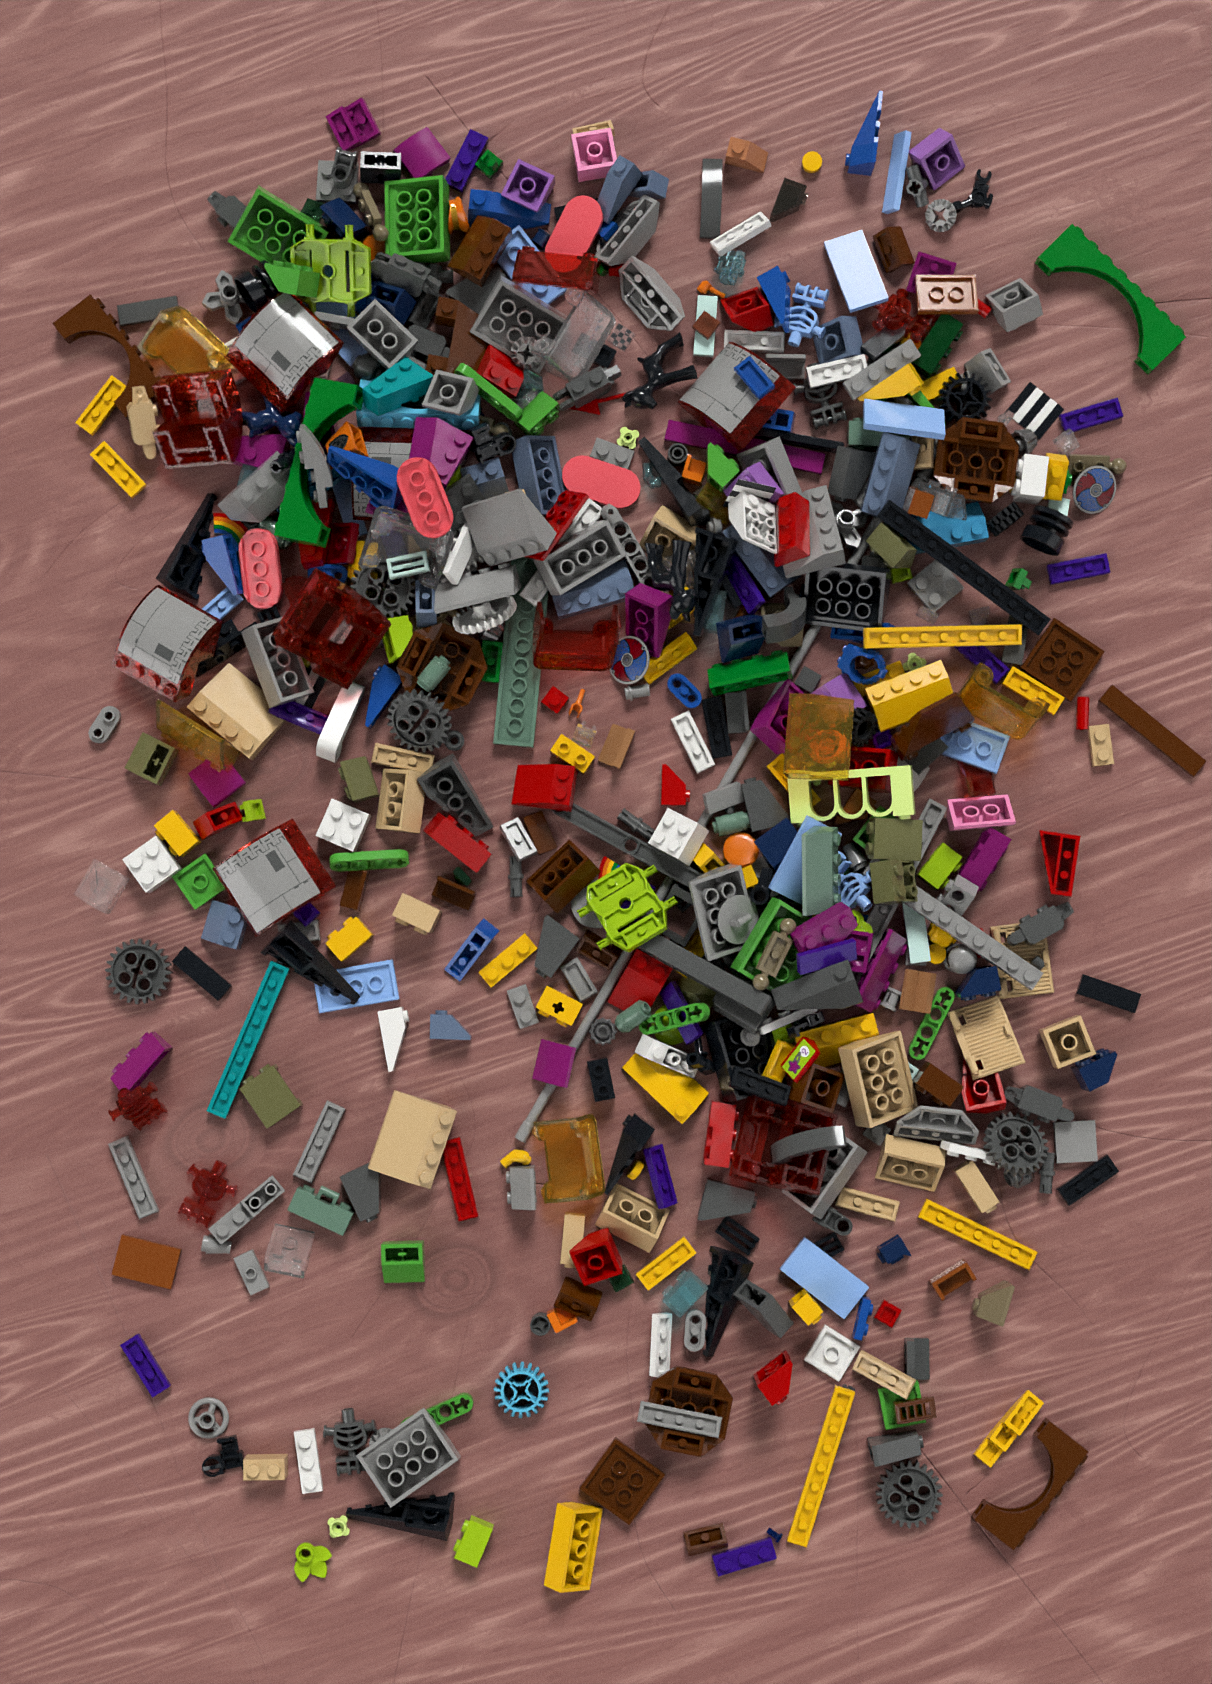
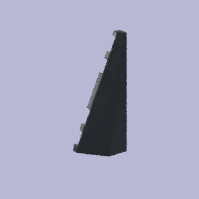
M645 437L639 440L638 443L689 525L692 527L707 524L711 518L710 512L684 486L682 475Z
M213 493L206 495L156 577V580L170 590L194 600L199 598L197 592L199 582H202L203 577L201 576L202 564L206 561V557L202 552L201 540L210 538L211 534L209 526L210 521L213 520L212 510L214 501L217 500V496Z
M696 527L694 590L697 595L695 597L693 635L702 637L738 541Z
M292 921L281 928L260 952L264 956L269 954L278 959L277 963L281 965L285 963L293 967L295 973L320 987L325 985L334 990L333 994L337 996L341 994L349 998L351 1004H355L360 998L359 994Z
M710 1246L712 1264L708 1266V1271H711L710 1284L707 1285L705 1317H708L707 1329H705L706 1349L702 1353L706 1357L714 1355L738 1300L733 1294L748 1278L754 1264L739 1253L716 1246Z
M450 1492L446 1496L439 1497L430 1495L429 1498L416 1500V1498L403 1499L391 1508L387 1502L379 1506L369 1504L365 1505V1508L358 1509L349 1507L347 1508L346 1516L352 1520L447 1541L453 1524L455 1494Z

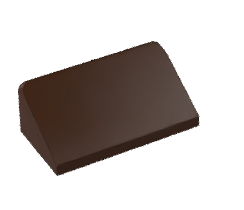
M542 811L523 818L539 856L558 848Z
M587 930L575 951L610 971L622 950L614 944H610L600 950L596 942L603 938Z
M723 1523L683 1532L689 1556L728 1547Z

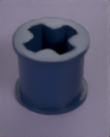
M539 228L531 241L536 247L543 250L550 235Z

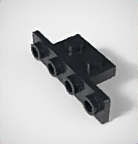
M230 619L203 636L198 643L204 654L188 664L190 670L196 677H200L244 649L246 644L241 632L257 624V622H253L246 628L238 631L236 625Z

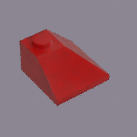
M758 287L720 300L731 322L753 332L763 331L768 327L774 326L769 304Z

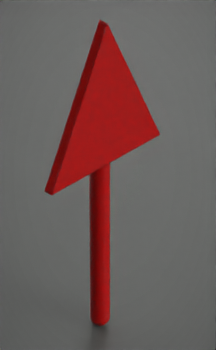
M625 393L595 399L580 408L573 406L569 409L600 415L598 403L622 398Z

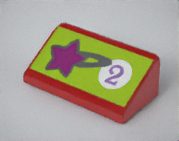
M802 1037L781 1064L782 1069L795 1083L801 1080L821 1054L815 1041Z

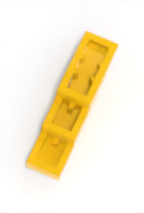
M1026 1390L994 1426L973 1455L991 1468L1002 1452H1006L1015 1438L1023 1433L1044 1402L1032 1392Z

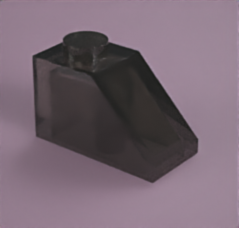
M784 178L770 215V221L775 222L799 211L801 204L805 206L809 195L805 193L807 186Z

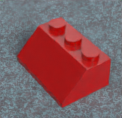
M796 492L778 498L775 507L777 553L774 554L775 567L810 556L809 501Z
M786 1350L753 1374L757 1387L772 1406L783 1403L787 1399L786 1395L789 1394L793 1363Z

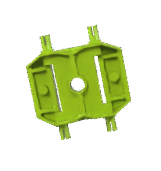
M305 224L306 237L290 247L291 263L313 267V272L320 273L317 298L297 297L308 304V313L312 316L316 312L317 302H336L347 304V317H356V302L372 294L371 248L354 239L353 225H345V238L315 239L314 224ZM346 251H349L350 292H347ZM327 265L333 269L331 277L326 276L324 273V268Z
M625 863L588 885L587 905L577 910V913L582 918L594 911L607 933L605 934L607 937L596 942L600 950L610 944H614L629 953L667 930L666 911L678 904L674 896L665 902L660 901L651 888L647 879L658 872L654 864L643 871L637 866ZM625 900L631 902L630 907L627 909L621 908V903ZM650 910H654V912H652L651 914L637 921L636 923L624 929L623 931L618 932L620 928L627 926L630 922L634 921L640 916L645 915Z

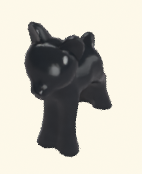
M680 332L658 345L657 350L645 358H637L638 362L643 366L648 382L623 395L622 400L625 402V408L632 405L641 410L647 408L653 410L657 406V402L653 398L654 391L677 382L698 379L694 365L666 374L661 367L665 356L670 351L684 346Z
M672 540L673 556L670 572L664 567L662 562L664 545L645 543L648 567L651 571L654 589L659 591L672 590L673 597L669 611L670 617L676 620L681 614L685 621L690 622V612L696 605L695 597L697 594L694 589L684 590V585L686 582L687 558L692 542Z

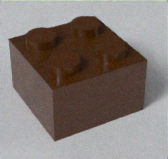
M926 1061L912 1080L915 1083L914 1088L924 1095L929 1093L932 1096L930 1100L941 1107H944V1105L951 1107L964 1088L957 1081Z
M813 1063L798 1083L792 1082L788 1099L833 1114L845 1076L840 1072Z

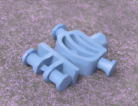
M799 282L796 284L795 294L793 293L792 298L794 302L803 304V306L790 307L789 332H787L790 333L789 345L799 347L802 337L811 339L814 334L818 335L820 339L824 337L826 328L818 327L819 319L817 314L811 309V306L825 309L824 301L828 300V289L823 291L820 290V287L816 286L814 290H811V285L802 286ZM808 315H809V316H812V317L814 318V320L812 321V320L808 317ZM775 316L774 321L775 328L781 326L777 316Z
M838 851V854L841 855V861L843 860L838 866V874L841 875L838 894H841V902L850 908H855L858 905L865 912L873 905L866 897V894L871 890L869 885L871 873L868 870L865 876L860 873L844 875V872L852 863L845 860L846 856Z

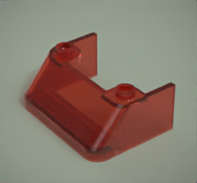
M522 246V250H518L512 275V282L518 286H522L524 283L587 290L593 294H598L601 261L595 258V254L583 253V256L539 252L534 251L535 248L529 246Z
M537 602L533 622V664L536 668L604 672L612 668L622 628L618 605H613L611 619L597 621L593 625L592 631L553 630L552 620L543 615L542 602Z

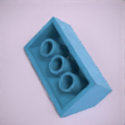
M978 502L931 510L927 519L911 515L953 547L981 543L989 538L986 519ZM906 539L917 550L915 555L925 553L919 547H917L908 539Z

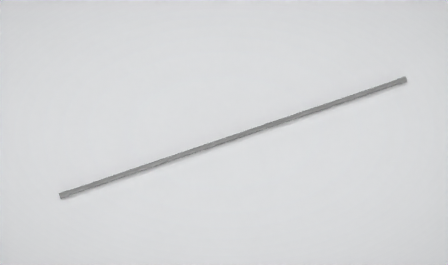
M873 517L860 540L858 549L853 551L847 563L858 565L869 546L866 540L882 522L881 519ZM811 624L803 638L802 646L797 648L790 661L792 676H794L822 626ZM785 681L777 683L767 702ZM751 731L748 733L717 789L731 784L758 738ZM704 810L697 823L706 828L713 814L709 815ZM668 876L665 877L656 893L660 901H664L675 882L674 879ZM653 909L650 910V911L647 912L645 915H643L642 918H644V917H646L647 915L651 914L652 912H654V910H653ZM635 949L629 953L623 950L568 1046L575 1047L576 1052L591 1027L590 1024L596 1019ZM546 1083L526 1120L523 1121L517 1131L516 1139L523 1143L526 1142L556 1085Z

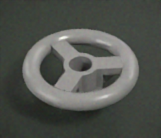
M207 1397L198 1400L189 1411L188 1421L190 1428L196 1435L202 1438L211 1439L218 1437L226 1430L229 1423V1413L226 1406L216 1398ZM210 1404L208 1411L203 1412L198 1417H194L200 1406ZM216 1406L223 1414L221 1426L216 1422L214 1415ZM205 1416H210L211 1422H207ZM199 1423L200 1427L204 1429L212 1427L214 1432H204L196 1424Z

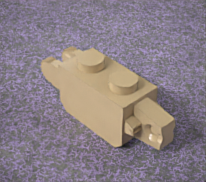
M144 386L132 387V402H129L127 405L131 435L136 444L142 445L145 457L150 460L156 456L155 443H158V437L162 436L160 425L156 424L155 417L158 416L157 406L152 404V401L148 398Z

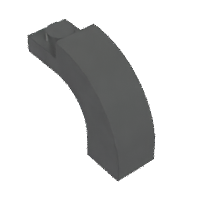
M792 586L784 587V605L786 608L784 611L762 615V633L767 644L790 639L797 635L805 625L806 598H799V595L795 594Z

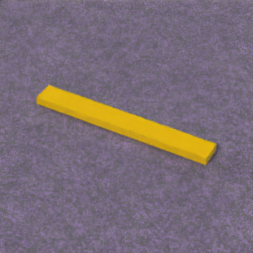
M1021 624L863 628V648L1022 645Z
M837 1385L834 1387L787 1536V1542L807 1548L855 1396V1391Z

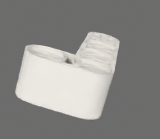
M352 681L349 684L344 682L318 739L316 756L334 763L337 762L342 750V742L361 702L365 686Z

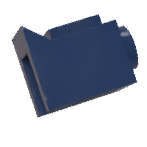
M898 1234L877 1246L880 1252L876 1254L882 1264L891 1263L893 1265L903 1259V1255L911 1256Z

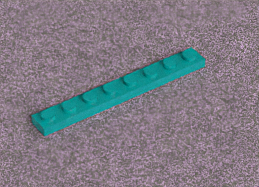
M270 961L207 1108V1112L224 1119L227 1118L290 968Z

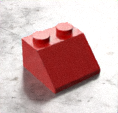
M488 345L476 372L508 398L516 397L524 380L523 369L516 366L511 357L492 345Z
M608 1227L589 1233L569 1250V1254L584 1286L622 1274V1258Z

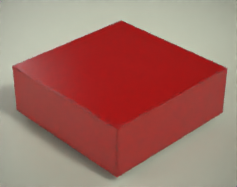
M883 1299L873 1317L892 1328L902 1310Z

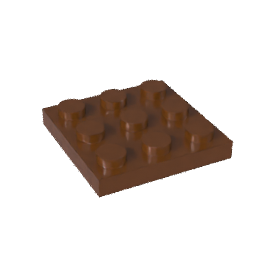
M1053 618L1019 669L1071 702L1105 651L1056 618Z
M615 1437L579 1489L630 1525L661 1482L665 1473Z

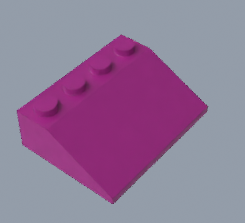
M885 930L869 961L867 973H863L857 985L863 1002L854 1006L869 1013H872L873 1010L876 1011L879 1007L881 1000L878 998L881 992L885 993L890 983L887 981L890 973H895L899 965L896 961L899 955L903 956L908 946L905 944L906 939L894 930Z

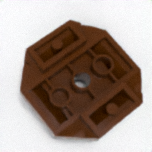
M962 417L945 431L944 440H937L933 478L950 498L992 504L1014 487L1019 446L1003 422ZM977 459L980 466L973 467L970 460Z
M445 623L414 631L396 667L404 690L411 693L415 689L417 694L424 690L417 684V677L433 660L435 655L437 657L442 655L450 661L449 666L451 669L436 688L430 690L431 698L434 699L438 696L437 702H444L445 704L442 708L449 709L448 712L470 705L488 669L480 641L457 632L455 628ZM424 690V695L427 696L429 692Z
M675 1366L652 1380L648 1399L649 1403L683 1409L685 1405L690 1404L694 1407V1412L722 1417L719 1438L645 1423L660 1449L702 1457L725 1440L733 1396L717 1374Z

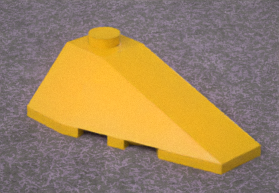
M637 1053L622 1067L681 1124L690 1117L709 1094L695 1079L644 1058Z

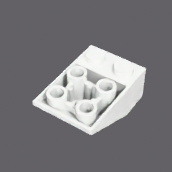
M744 490L741 491L728 503L730 522L743 540L776 554L775 505Z

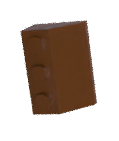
M478 215L447 268L483 287L512 238L511 228L494 218Z
M569 839L526 882L558 914L601 871Z

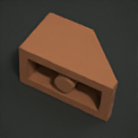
M730 137L725 164L764 173L768 152L751 141Z

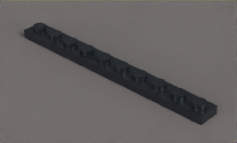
M888 499L877 514L879 519L1039 636L1051 620Z

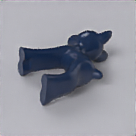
M265 379L260 380L257 385L263 396L266 409L256 414L244 412L240 409L241 425L249 428L250 438L266 432L273 426H277L281 434L295 447L298 443L296 431H299L302 415L294 412L282 417L280 411L274 405L271 389L268 387L267 381Z

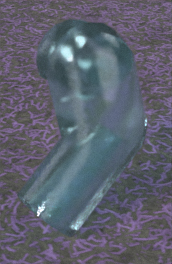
M643 463L644 482L651 489H654V487L660 488L661 478L653 476L652 464Z

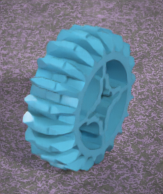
M521 1361L520 1368H517L516 1362L512 1363L513 1370L506 1366V1373L502 1371L499 1373L502 1379L495 1380V1383L500 1385L494 1387L495 1392H500L495 1395V1400L502 1399L498 1406L506 1405L504 1413L511 1409L512 1417L515 1416V1412H519V1418L523 1417V1412H526V1416L530 1417V1410L537 1414L538 1409L536 1406L544 1407L543 1402L540 1400H548L544 1393H549V1388L543 1387L548 1384V1380L541 1381L545 1376L544 1372L537 1375L539 1367L537 1366L534 1370H531L532 1363L528 1364V1368H524V1361ZM517 1374L528 1375V1377H526L522 1381H518L515 1378H511L512 1376ZM533 1379L537 1383L539 1390L537 1397L529 1389ZM506 1382L514 1391L510 1400L505 1393ZM526 1384V1393L523 1394L522 1392V1394L519 1393L517 1395L518 1386H520L521 1388V1386H525ZM520 1399H526L527 1401H531V1403L527 1405L515 1404Z

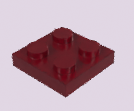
M353 522L332 523L326 559L327 564L342 565L354 563L356 543L359 538V524Z

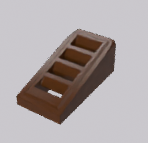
M934 1396L893 1401L897 1425L937 1418ZM929 1402L930 1413L926 1414L925 1403ZM921 1404L922 1414L918 1415L917 1405ZM913 1405L914 1415L910 1416L909 1406ZM902 1407H905L906 1416L902 1417Z

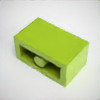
M940 843L916 876L934 890H938L939 887L943 889L950 880L947 878L951 872L955 873L962 865L959 861L963 857L945 843Z
M471 1515L469 1521L465 1519L461 1528V1532H464L461 1540H456L453 1551L456 1552L454 1558L477 1568L494 1524Z

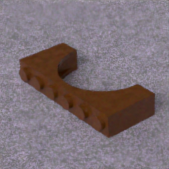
M90 294L52 324L68 344L82 337L96 335L111 338L124 347L130 362V375L124 391L114 403L129 421L127 405L129 402H132V387L144 386L148 398L154 404L168 393L164 389L166 383L160 376L155 377L152 371L155 369L148 360L143 362L139 357L142 355L141 351L135 344L131 346L127 340L130 337L123 328L120 331L115 326L118 323L111 313L107 315L103 311L105 305L99 298L94 299Z
M1046 1417L1033 1433L1045 1446L1050 1460V1476L1043 1492L1031 1503L1016 1508L996 1506L983 1499L972 1513V1517L976 1522L1013 1551L1024 1543L1025 1535L1029 1530L1032 1531L1036 1527L1037 1519L1041 1514L1044 1515L1049 1510L1050 1502L1061 1494L1063 1485L1074 1477L1075 1469L1078 1465L1084 1464L1088 1457L1089 1451Z

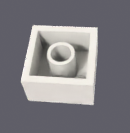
M1024 454L1021 459H1018L1015 475L1017 479L1014 487L1011 489V495L1014 496L1013 502L1037 505L1044 498L1049 462L1048 456Z
M331 799L316 836L356 852L371 815Z
M667 808L648 844L690 866L709 830L699 823Z
M158 836L153 837L122 859L146 893L153 892L183 869L166 844Z

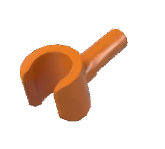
M702 281L697 287V290L703 295L708 291L723 299L726 295L714 289L708 281Z
M584 689L580 690L576 702L571 705L568 711L569 715L572 710L577 711L578 715L576 718L580 716L583 710L581 703L585 693Z

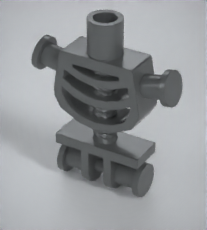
M817 362V363H812V364L808 365L807 367L815 366V365H819V364H818V362ZM807 378L803 380V385L793 384L794 396H797V393H804L807 402L821 404L822 408L810 412L811 417L821 415V418H812L815 430L819 426H829L828 422L830 421L833 424H837L839 420H847L844 409H841V412H834V410L843 407L842 402L829 405L828 402L837 392L838 387L836 383L829 384L826 387H815L816 390H813V388L808 389ZM833 388V392L826 396L825 393ZM827 412H830V417L826 416Z
M345 1408L341 1410L343 1422H336L334 1428L324 1425L323 1438L333 1436L334 1445L349 1452V1455L337 1456L335 1459L336 1463H347V1465L337 1464L338 1476L344 1473L352 1475L353 1470H357V1474H361V1471H366L356 1456V1449L366 1443L369 1431H377L374 1419L370 1423L365 1424L364 1419L355 1420L354 1408ZM360 1429L362 1430L360 1433L354 1435V1432ZM363 1436V1440L355 1444V1440ZM339 1440L347 1441L348 1445L341 1443ZM351 1461H356V1465L352 1466Z

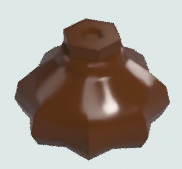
M858 656L855 660L856 669L866 670L874 666L875 659Z

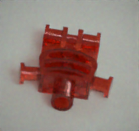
M902 288L897 290V295L892 294L887 302L872 306L879 310L877 320L872 322L875 330L881 331L883 326L896 330L907 323L909 325L905 329L904 337L908 338L910 335V339L914 343H919L921 336H925L932 327L931 323H935L937 320L934 314H926L925 318H923L924 314L917 313L914 318L911 317V302L906 299L908 292Z
M149 1081L145 1089L140 1086L132 1091H129L127 1088L120 1089L118 1092L119 1100L115 1102L118 1108L112 1111L108 1110V1113L113 1121H116L115 1118L123 1115L126 1120H131L134 1127L141 1131L143 1130L142 1127L146 1124H152L150 1119L155 1118L157 1120L160 1118L159 1115L163 1112L167 1113L168 1110L157 1098H152L151 1093L157 1092L158 1088L153 1082Z
M219 1160L215 1161L211 1170L203 1168L200 1171L195 1167L196 1164H193L186 1173H190L195 1177L192 1182V1189L200 1198L196 1201L186 1196L183 1201L192 1205V1207L185 1206L183 1202L177 1212L178 1214H185L187 1219L191 1217L196 1218L195 1223L198 1224L200 1222L206 1228H208L213 1217L203 1215L204 1212L212 1216L216 1213V1210L205 1205L206 1202L218 1201L224 1197L225 1193L232 1194V1197H235L238 1185H228L229 1179L222 1176L227 1165ZM198 1184L204 1189L203 1192L198 1188ZM214 1186H222V1189H216ZM210 1193H220L218 1197L209 1196ZM196 1208L200 1209L199 1214L194 1212Z

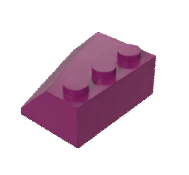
M416 417L409 459L421 457L429 460L435 466L443 488L446 490L468 452L474 437L437 417Z

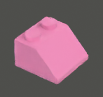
M611 128L571 134L578 182L606 178L608 171L617 159Z

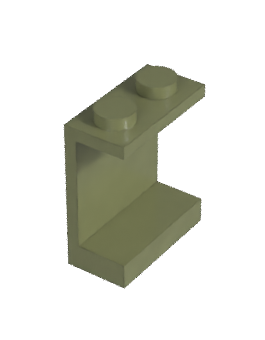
M869 818V822L866 825V833L869 834L865 846L868 859L921 861L923 820Z
M267 1064L259 1070L261 1074L255 1078L251 1075L242 1081L243 1086L239 1088L267 1129L303 1105L301 1100L294 1096L277 1071L278 1066L276 1064L272 1066Z

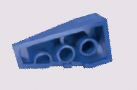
M879 90L852 145L850 154L846 153L845 166H848L847 173L872 175L876 163L880 127L878 119H880L883 91Z
M471 189L468 208L469 227L472 226L478 215L494 218L510 227L511 230L518 225L526 230L549 225L551 204L545 203L536 213L502 197L501 193Z
M330 446L326 462L344 479L349 478L357 486L355 489L359 493L363 491L371 499L369 502L374 507L392 517L403 499L397 484L399 468L382 461Z

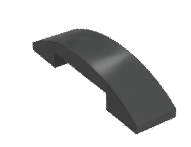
M703 159L700 238L715 239L720 236L723 159Z
M844 1126L812 1129L793 1134L771 1145L772 1165L777 1166L792 1162L794 1157L823 1149L831 1151L846 1147Z

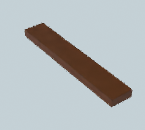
M1110 685L1098 700L1190 776L1194 777L1205 764L1206 760L1114 685Z

